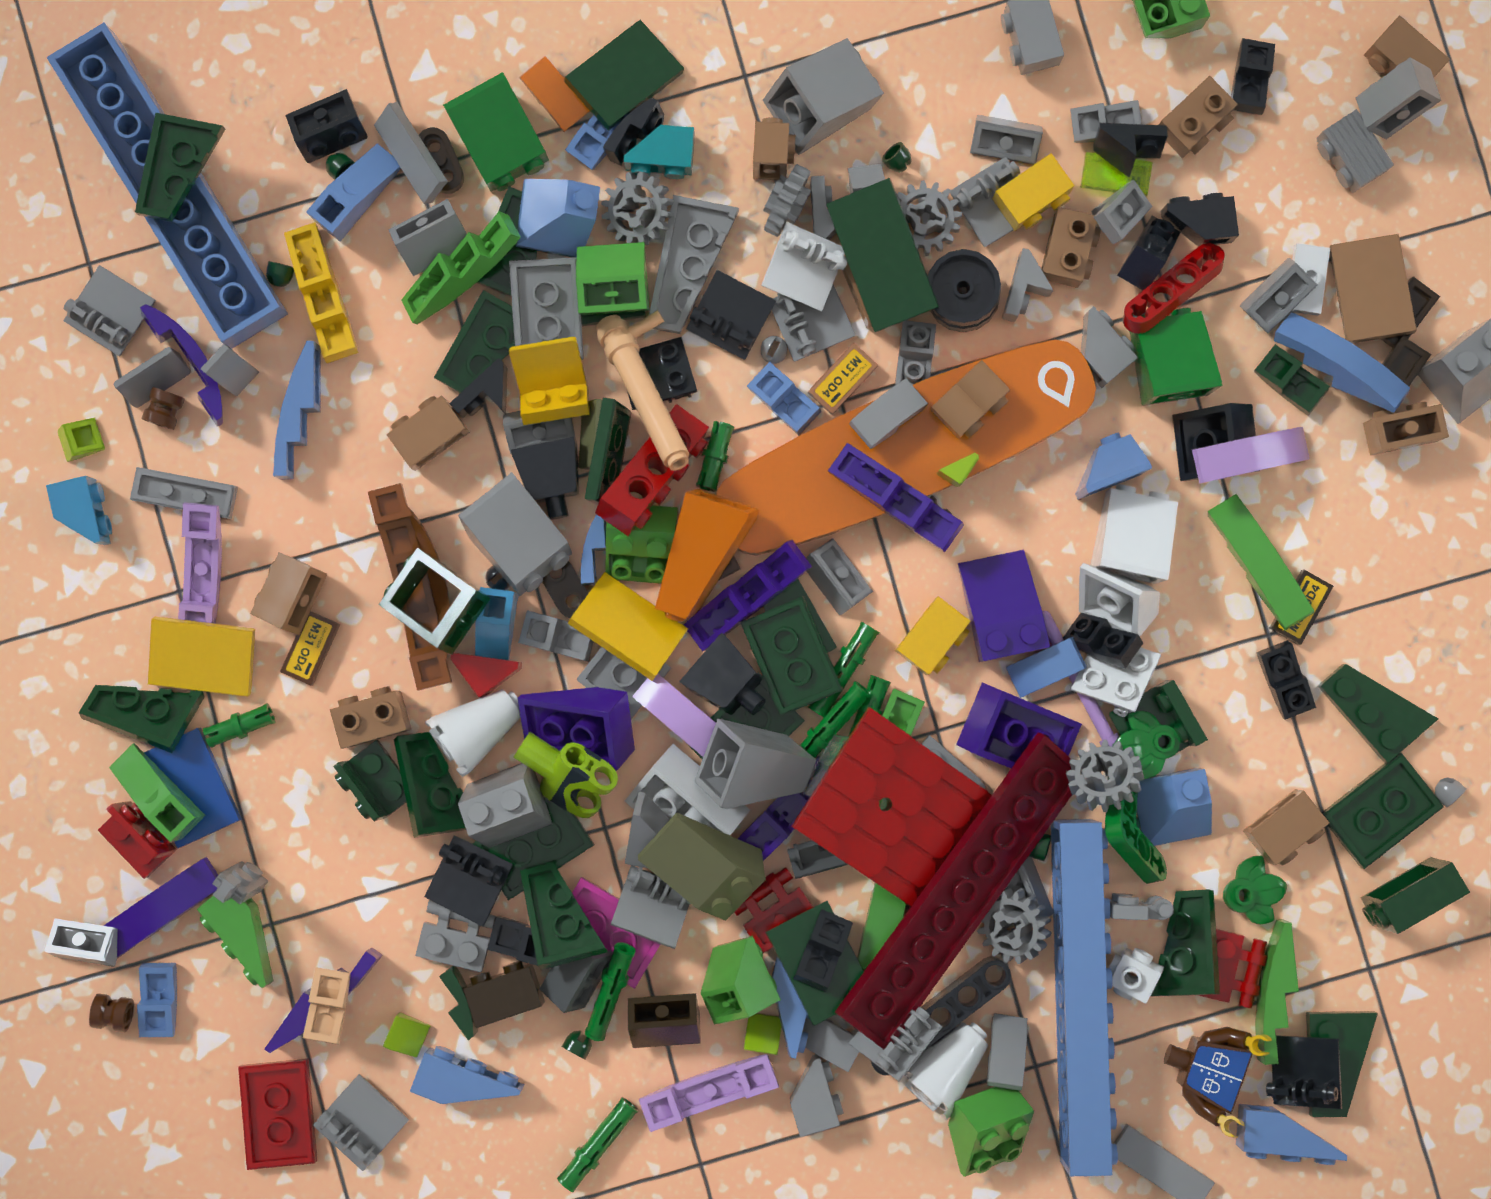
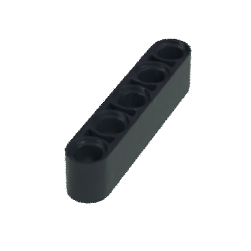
M990 956L982 959L921 1006L930 1015V1018L934 1009L938 1007L946 1008L949 1013L946 1021L939 1023L942 1028L926 1049L1009 985L1011 971L1000 958ZM993 965L1001 966V978L996 982L987 981L985 977L987 969ZM965 986L975 988L976 993L974 999L968 1003L960 1002L958 999L959 991ZM871 1061V1064L877 1073L884 1076L889 1075L887 1072H885L883 1069H881L879 1066H877L875 1063Z

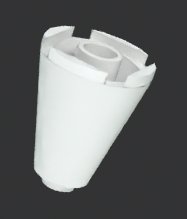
M501 689L432 716L425 721V724L432 728L429 732L449 762L455 761L458 766L456 771L462 777L469 774L521 718L518 697L513 691L507 694Z
M962 1022L922 1052L905 1074L908 1078L905 1086L933 1112L937 1107L942 1109L944 1113L941 1115V1118L948 1120L953 1112L954 1102L960 1100L988 1047L985 1041L987 1034L974 1022L970 1025Z

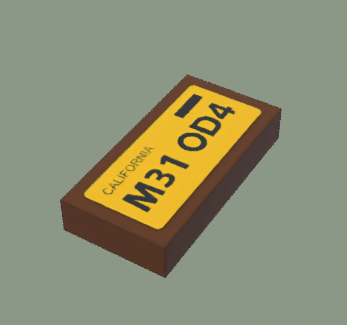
M310 611L300 635H296L280 672L313 686L340 624Z

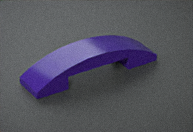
M147 304L141 306V315L160 344L173 337L206 386L197 392L198 400L217 427L222 425L223 410L218 383L201 370V367L208 360L200 347L169 316Z

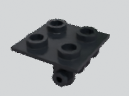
M716 270L698 307L693 309L689 317L691 320L686 330L746 360L776 300Z
M682 337L640 348L639 355L663 401L668 400L670 404L673 398L675 400L687 396L691 398V394L697 392ZM628 393L632 410H637Z
M454 835L450 844H444L439 851V856L443 859L424 897L484 927L514 864Z
M1276 1035L1279 1064H1272V1082H1268L1266 1085V1094L1273 1098V1104L1342 1109L1339 1039Z

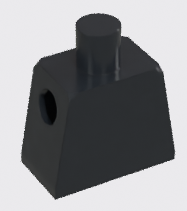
M575 437L512 449L511 454L525 489L537 503H546L549 519L554 520L569 516L565 498L579 494L578 445Z
M723 633L715 639L679 681L690 692L729 715L734 714L740 706L745 708L750 714L755 715L766 702V699L755 691L762 678Z

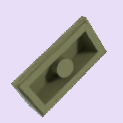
M602 399L590 400V415L581 416L578 463L580 469L590 470Z

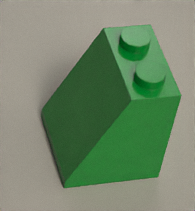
M503 72L443 104L490 192L496 189L498 191L508 189V186L511 187L515 184L514 179L525 173L533 175L544 168V163L549 161L544 147Z
M1191 308L1176 309L1171 312V316H1166L1149 331L1140 334L1130 332L1131 342L1136 348L1134 353L1138 357L1134 362L1142 406L1204 397L1223 386L1202 311L1191 313Z

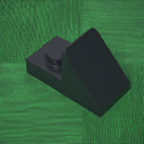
M1100 123L1094 140L1093 151L1124 175L1130 176L1136 158H1161L1168 137L1167 126Z
M498 358L449 403L462 418L467 414L473 416L484 406L485 402L483 399L487 395L506 414L508 368L504 362Z

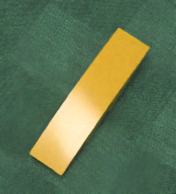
M316 222L284 232L297 283L304 296L311 324L315 328L323 359L326 363H330L359 353L340 290Z

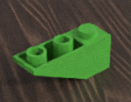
M135 743L109 767L144 816L170 842L182 840L206 816Z
M212 896L197 908L198 912L202 915L200 921L209 932L217 933L223 941L221 944L223 950L232 959L237 958L245 968L243 970L245 977L253 985H259L261 988H264L274 981L259 907L252 898L242 904H238L232 898L222 903Z

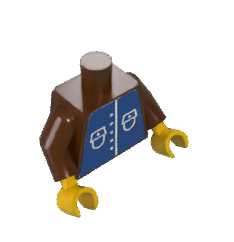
M1222 1027L1204 1031L1200 1037L1192 1036L1187 1050L1170 1044L1164 1056V1064L1180 1069L1176 1082L1182 1086V1096L1196 1114L1215 1126H1221L1222 1133L1226 1136L1238 1138V1136L1229 1131V1124L1232 1121H1236V1123L1244 1126V1122L1235 1116H1226V1112L1230 1114L1233 1112L1252 1055L1266 1056L1270 1054L1259 1049V1040L1272 1041L1271 1037L1265 1034L1252 1037V1034L1231 1027Z

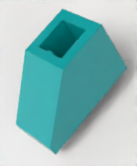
M658 126L624 155L625 170L631 171L636 176L639 171L648 173V176H651V173H663L664 177L669 179H684V175L692 176L695 144L694 127Z

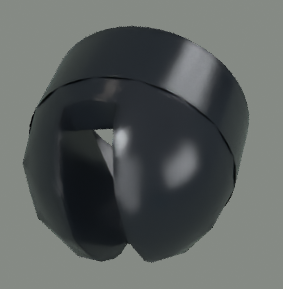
M491 566L485 577L487 585L492 589H509L511 586L503 577L495 584L490 581L499 574L494 566Z

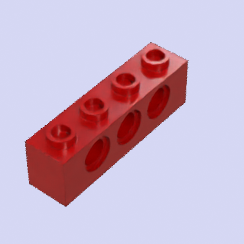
M676 404L669 414L689 452L688 459L691 456L697 459L708 444L704 437L709 426ZM649 437L601 497L595 514L626 536H629L635 527L641 530L653 514L649 511L653 504L656 503L660 506L671 491L668 485L673 479L679 482L690 465L687 464L682 469L675 471L666 467ZM649 469H656L661 473V475H656L652 473ZM630 492L640 494L643 499L633 497Z

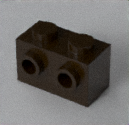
M516 961L503 966V973L491 976L490 971L470 978L471 984H468L463 990L476 1028L539 1008L545 1003L533 964L523 965L522 961Z
M696 993L628 998V1033L632 1047L644 1048L701 1043L700 1010Z

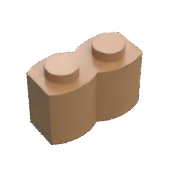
M981 360L941 397L930 410L958 439L964 434L970 438L984 425L980 419L989 410L995 415L1009 401L1005 395L1010 389Z

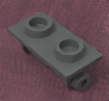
M813 841L801 844L795 843L793 844L794 848L787 849L795 879L848 865Z

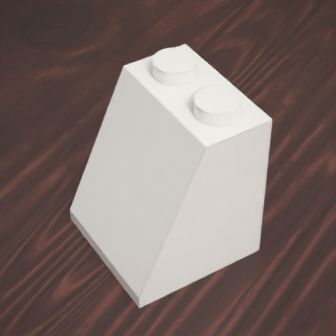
M1116 484V489L1110 488L1105 492L1090 565L1152 584L1167 581L1170 573L1178 502L1170 501V495L1150 491L1149 496L1137 494L1136 488L1128 485Z

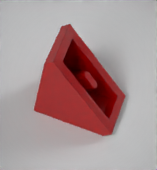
M453 653L450 656V660L479 698L488 695L522 669V662Z

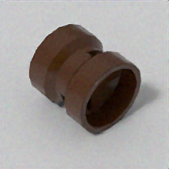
M152 387L149 395L151 403L149 408L144 409L141 419L174 430L177 423L175 415L177 410L182 408L185 398ZM156 404L171 408V411L158 407Z
M96 994L89 1013L90 1027L102 1029L105 1026H109L114 1031L127 1032L133 1018L134 1000L127 997L112 1000L107 994Z

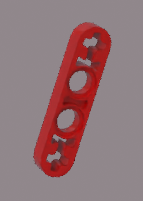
M1211 243L1198 246L1126 304L1123 316L1124 327L1128 331L1138 334L1152 329L1220 274L1225 258L1224 250L1220 246ZM1186 274L1192 276L1195 280L1191 283H1182L1177 277ZM1157 293H1166L1172 299L1167 302H1159L1153 296Z

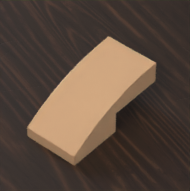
M315 968L308 1000L310 1007L303 1034L304 1039L339 1045L349 992L350 973Z

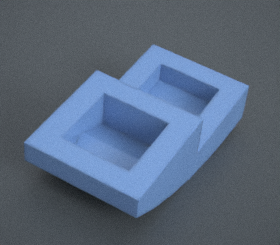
M593 114L587 124L583 123L565 150L591 170H594L607 155L603 146L620 123L608 131Z
M771 362L747 385L748 389L798 436L822 412L819 406L795 386L794 382Z
M597 514L587 533L581 558V584L584 586L597 583L595 551L606 550V521Z
M1073 637L1006 667L1020 698L1087 668Z
M142 963L139 967L141 1000L137 1004L139 1037H174L177 1015L176 963Z

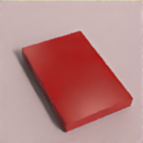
M309 1058L240 1065L238 1072L247 1170L316 1163L317 1151L315 1128L313 1126L314 1116Z

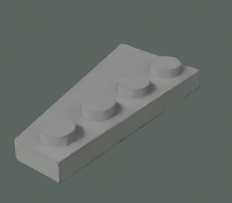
M673 195L674 203L671 204L670 212L674 213V217L668 219V226L670 228L665 233L649 315L658 310L665 321L653 329L681 334L739 213V208Z

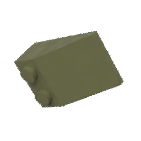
M677 812L638 854V860L695 908L725 921L766 879L762 850Z

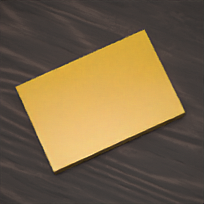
M606 572L602 574L567 623L651 681L654 680L688 630L687 627L678 621L665 617V612L655 609V605Z
M153 617L151 619L148 684L248 697L252 689L256 629Z

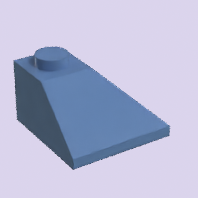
M524 179L517 228L521 238L515 246L566 257H577V247L586 246L596 221L600 187L565 179Z
M1118 432L1100 440L1102 446L1093 451L1075 493L1077 500L1138 477L1152 469L1150 461L1131 434L1121 438Z
M1193 768L1157 775L1139 781L1142 789L1141 792H1138L1137 816L1139 817L1140 830L1154 846L1212 835V801L1205 769Z

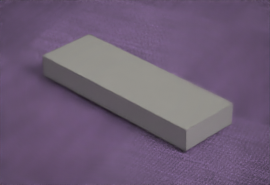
M398 102L388 103L374 126L423 204L432 203L448 181Z
M136 467L130 500L183 510L184 502L219 506L220 518L232 519L238 487Z
M1127 1123L1114 1142L1117 1146L1118 1160L1176 1199H1205L1215 1184L1213 1180Z

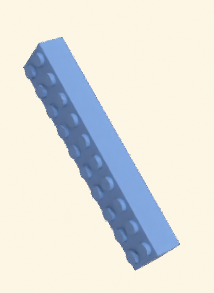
M103 22L46 58L135 203H137L155 113H165L117 35ZM202 173L199 174L172 222L145 217L223 344L233 349L288 315L285 307Z
M1057 819L1053 821L1050 827L1052 835L1051 862L1060 1162L1070 1177L1112 1176V1165H1117L1118 1152L1116 1143H1111V1130H1116L1117 1118L1115 1108H1110V1094H1115L1116 1083L1114 1073H1109V1059H1114L1115 1049L1113 1038H1108V1024H1113L1114 1018L1112 1003H1107V989H1112L1111 968H1106V954H1111L1110 933H1105V919H1110L1109 898H1104V884H1109L1108 863H1103V849H1108V839L1105 828H1102V822L1093 819Z

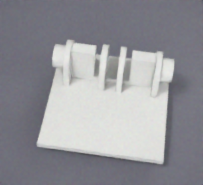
M786 222L761 286L822 311L838 270H844L848 261L844 256L845 253L841 245Z
M1140 648L1126 669L1087 654L1084 660L1087 668L1079 671L1071 691L1112 704L1115 707L1113 710L1115 714L1126 717L1127 713L1136 711L1161 654Z

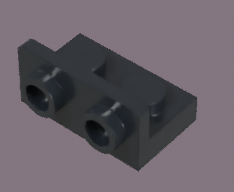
M347 89L285 115L294 141L307 163L354 145L368 137Z

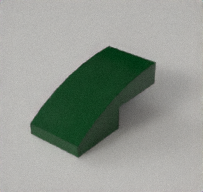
M1275 344L1254 370V373L1284 399L1309 416L1329 391L1330 386L1304 369L1301 361Z
M452 966L439 977L458 1002L448 1014L467 1040H470L478 1032V1028L475 1027L463 990L467 984L458 968Z

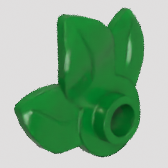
M1145 711L1129 713L1128 722L1131 730L1120 735L1112 747L1117 741L1121 742L1123 750L1131 747L1134 756H1139L1144 779H1149L1160 773L1165 760L1178 752L1181 741L1173 727L1161 725L1153 714ZM1162 735L1167 736L1169 739V745L1164 749L1158 744V739Z
M1252 856L1238 865L1235 879L1231 880L1224 888L1223 900L1229 909L1237 913H1244L1250 922L1260 925L1274 921V912L1271 905L1278 903L1284 897L1287 884L1282 878L1265 873L1263 856ZM1240 890L1244 892L1243 901L1239 899Z

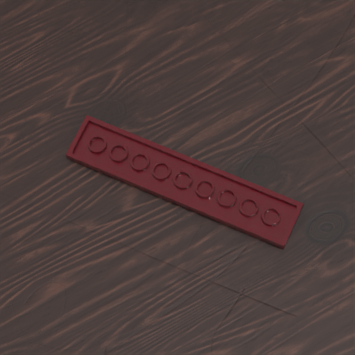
M1037 732L835 1011L837 1015L883 1050L890 1042L894 1044L890 1038L892 1035L897 1038L900 1036L897 1028L900 1026L905 1029L904 1024L911 1016L910 1011H916L923 1004L1071 798L1072 794L1066 775L1067 771L1072 770L1069 763L1071 758L1046 735Z

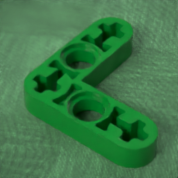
M1132 791L1133 802L1130 803L1125 799L1120 801L1121 809L1119 810L1114 804L1109 805L1105 815L1106 837L1114 850L1143 882L1150 884L1164 881L1167 876L1164 857L1136 825L1138 792Z

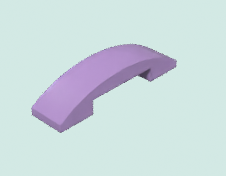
M1303 427L1192 450L1199 484L1310 459Z
M184 502L182 513V537H185L183 601L179 603L178 619L216 624L222 563V534L219 506Z
M657 674L653 681L647 678L632 697L704 757L716 722L661 675Z
M763 1054L684 1079L639 1098V1102L650 1132L681 1122L684 1118L737 1099L743 1097L748 1099L779 1088V1084L768 1054Z

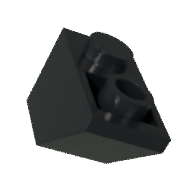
M1210 193L1204 195L1202 200L1190 201L1188 196L1170 199L1169 203L1160 211L1162 219L1169 221L1175 229L1197 246L1207 243L1216 245L1229 244L1239 236L1234 196L1223 197V193Z
M1152 215L1126 257L1117 276L1141 290L1146 289L1153 283L1165 265L1181 232L1175 229L1169 221L1158 219Z

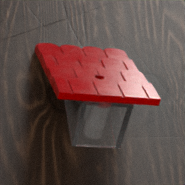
M868 707L849 737L834 735L815 764L812 778L808 781L805 791L800 793L809 800L791 827L909 906H912L992 795L916 741L905 731L871 707ZM883 799L882 805L879 807L880 800Z

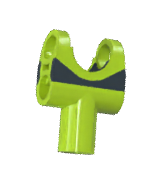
M529 732L513 758L543 776L540 790L548 800L581 818L594 816L602 804L600 795L611 793L618 782V775L609 763L578 743H568L559 751ZM601 772L607 775L610 785L599 784L595 778V773ZM578 797L589 798L593 802L594 807L592 809L583 808L578 803Z

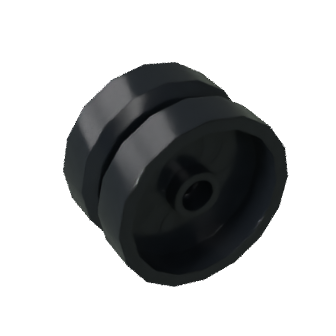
M961 249L948 252L939 258L930 269L928 278L939 304V308L930 312L939 324L949 330L968 332L978 330L990 322L998 310L1001 282L999 272L989 258L978 251ZM966 287L968 293L960 294L959 288Z

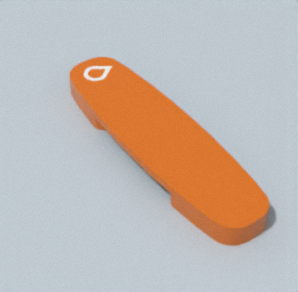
M1055 339L1016 348L913 384V387L928 403L922 412L899 426L895 434L872 449L866 445L849 425L854 417L872 403L870 402L840 415L759 457L726 478L716 493L718 496L759 509L758 517L737 550L754 556L776 551L787 541L793 540L796 545H800L835 534L839 530L886 514L828 472V469L847 443L900 476L905 483L927 497L952 486L951 483L938 476L937 472L973 453L979 455V460L966 478L968 479L1037 445L1081 418L1094 402L1096 387L1093 374L1085 357L1078 348L1069 342ZM983 360L1010 389L1005 395L1009 401L995 415L989 410L980 419L984 425L970 438L964 434L958 439L930 409L975 365Z

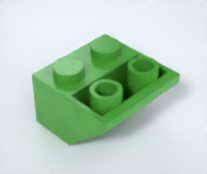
M1132 0L1145 38L1171 39L1202 29L1210 17L1205 0Z
M645 242L577 247L576 286L579 314L593 315L650 310Z
M653 505L649 510L653 514L641 530L635 527L629 536H626L607 522L605 572L616 580L661 584L677 527L678 507Z
M753 936L713 947L701 989V996L714 1025L749 1018L781 1000L777 993L776 982L769 974L763 961L762 950L755 943Z
M992 1087L954 1102L948 1126L960 1173L963 1177L976 1172L984 1173L994 1165L1004 1161H1014L1020 1156L1034 1110L1019 1090Z

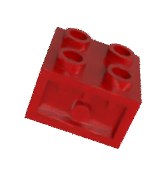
M135 802L114 803L106 808L112 816L98 831L143 879L148 878L177 850L144 816Z

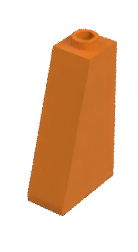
M700 489L686 492L655 609L665 612V617L675 621H684V619H688L700 611L758 517L759 509Z

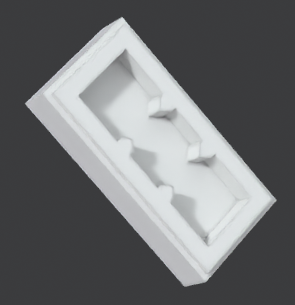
M1301 243L1294 245L1292 260L1318 285L1291 312L1316 316L1321 314L1330 248Z

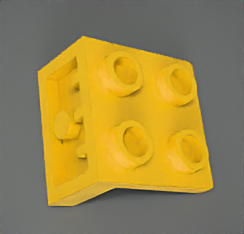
M576 337L509 348V355L520 392V415L523 425L590 415L589 389Z

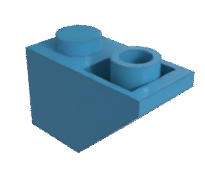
M81 476L46 485L54 519L93 543L104 546L111 544L109 535L112 534V525L109 517L104 515L101 503L105 501V494L102 485L96 479Z
M480 587V590L491 599L475 621V656L509 660L519 595L514 591Z

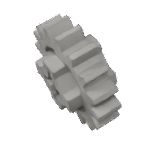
M796 164L788 178L780 176L763 209L764 212L770 214L764 226V231L778 237L786 222L795 224L811 193V190L805 187L810 176V170Z
M640 171L637 176L634 173L627 172L626 181L615 178L616 189L607 188L605 190L611 197L609 200L601 202V205L608 207V212L602 214L601 217L611 221L606 229L608 232H617L615 236L617 241L624 242L626 240L627 243L645 242V246H647L650 241L649 237L654 240L661 239L658 232L659 229L669 230L670 227L665 223V219L674 217V213L667 211V206L673 204L674 200L665 198L664 195L669 191V188L664 185L658 186L660 182L658 177L651 176L649 178L648 173ZM642 187L648 189L652 193L653 197H647L646 191L642 190ZM622 221H628L629 227L633 228V231L629 230Z
M925 180L920 183L919 189L916 190L912 184H909L907 186L908 194L905 195L898 192L897 196L906 220L914 231L912 236L917 249L923 248L925 256H929L931 247H935L940 253L943 251V241L950 245L953 243L954 238L950 232L959 233L961 226L954 223V221L961 219L962 212L953 210L958 206L959 201L958 199L949 201L948 197L951 191L949 188L941 193L938 191V182H935L930 189L927 188ZM926 197L924 201L916 205L910 203L915 199ZM937 201L944 207L947 217L945 214L940 213L936 205ZM924 212L930 214V220H928L927 224L920 223ZM933 232L941 233L937 237L925 239V236Z
M1103 740L1101 747H1096L1091 742L1089 743L1090 751L1085 752L1079 749L1077 752L1080 759H1071L1069 761L1072 770L1067 771L1066 775L1071 794L1076 796L1077 802L1080 805L1087 802L1091 811L1097 805H1101L1103 812H1107L1109 805L1112 804L1119 810L1121 809L1120 801L1125 799L1131 803L1134 801L1131 792H1141L1142 790L1139 781L1144 780L1140 758L1139 756H1134L1131 747L1123 750L1120 741H1117L1113 747L1109 746L1107 740ZM1102 771L1109 777V780H1106L1105 776L1102 775Z
M1011 887L1006 888L982 920L984 926L978 929L977 932L978 934H986L987 939L982 944L984 947L989 945L994 947L992 951L993 957L1002 953L1005 963L1015 958L1017 964H1021L1027 958L1032 960L1039 955L1038 951L1040 952L1047 947L1044 939L1050 937L1052 932L1045 929L1044 926L1051 922V918L1043 917L1041 914L1046 908L1045 905L1037 907L1034 904L1036 895L1033 894L1025 898L1024 889L1020 888L1013 894ZM1021 922V924L1016 926V929L1007 930L1012 925L1011 923Z

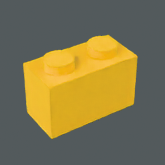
M1050 153L996 190L992 200L1014 231L1023 226L1028 230L1043 219L1041 213L1050 207L1056 211L1058 207L1065 205L1071 199L1068 195L1075 185L1053 154Z
M937 596L894 651L925 675H929L932 671L938 674L950 659L945 655L953 644L959 647L970 633L966 628L970 620Z

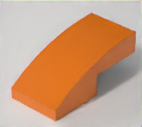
M546 56L519 77L563 132L590 111L564 82L565 78Z

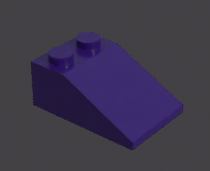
M1024 549L958 563L979 662L1050 647L1043 612Z
M982 682L956 745L978 756L1012 768L1037 732L1046 735L1069 756L1082 724Z
M591 687L521 694L518 697L524 739L531 732L559 751L571 742L581 744L609 763L615 771L623 765L635 750L628 693L626 691Z

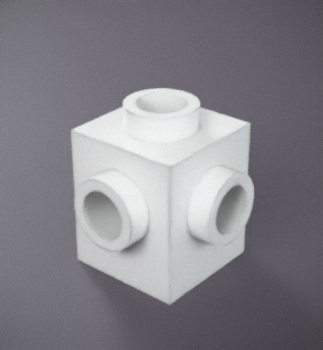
M1126 948L1123 956L1115 954L1109 966L1112 971L1113 991L1127 1000H1132L1134 997L1146 1004L1164 967L1153 962V956L1139 948H1134L1132 951ZM1129 972H1134L1137 976H1133Z

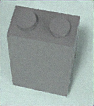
M846 38L786 67L762 101L774 118L782 119L783 123H789V134L796 135L795 151L800 155L871 110L884 92L880 88L877 79L872 76L862 61L859 52Z
M1491 318L1463 333L1428 361L1418 373L1420 379L1457 424L1461 423L1491 399Z
M512 472L458 515L471 542L519 596L526 591L532 592L538 588L543 581V577L552 570L557 571L569 561V556L572 555L568 541Z
M718 718L695 782L721 808L729 809L804 792L808 781L814 774L816 759L788 735Z
M523 763L468 783L458 802L468 836L489 848L553 824L540 790L536 773Z

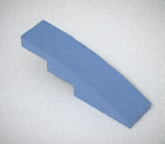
M1291 312L1275 331V342L1304 353V365L1333 376L1331 387L1393 413L1409 394L1410 387L1383 364L1353 343L1315 322Z
M306 341L292 372L282 403L275 439L273 476L280 480L294 479V446H307V413H321L320 345L315 341Z

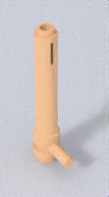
M658 310L630 327L618 315L606 316L597 325V338L604 348L605 355L608 361L615 365L663 464L673 471L682 469L689 462V452L639 355L640 347L636 341V338L665 321Z

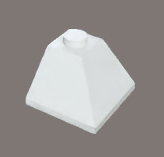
M1083 563L1080 566L1079 612L1105 618L1112 628L1141 636L1159 614L1160 592L1132 578Z

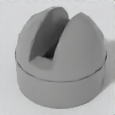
M778 336L767 337L761 344V356L768 363L777 364L782 362L787 355L786 342ZM774 341H777L780 344L773 357L767 355Z
M1446 777L1441 779L1435 786V795L1447 808L1465 792L1466 788L1456 779Z

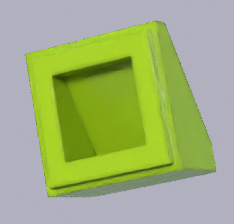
M95 417L62 424L57 431L67 462L105 450Z
M973 453L940 469L937 475L955 487H960L979 460V455Z
M399 1012L392 1023L383 1047L417 1058L431 1025Z
M760 1013L749 1017L744 1050L778 1055L781 1034L780 1018Z

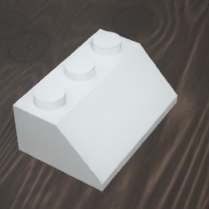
M675 744L668 748L624 800L634 809L638 792H644L669 819L677 812L728 835L733 833L750 812V809L745 805L729 809L721 808L695 782L700 766Z

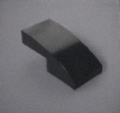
M1242 38L1231 91L1232 99L1238 104L1234 110L1258 115L1263 114L1266 108L1268 82L1273 72L1275 44Z
M821 909L793 979L826 992L839 957L843 953L853 922Z
M496 916L487 950L512 956L518 961L538 966L530 925L506 917Z

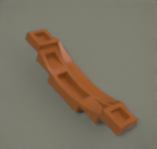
M399 483L368 491L375 524L378 527L393 581L402 571L405 560L417 548L440 561L427 531L415 513L408 507L403 484ZM429 568L402 608L431 631L435 630L451 606L446 579ZM404 624L410 654L409 660L417 691L451 683L452 679L446 659L447 652L436 648Z

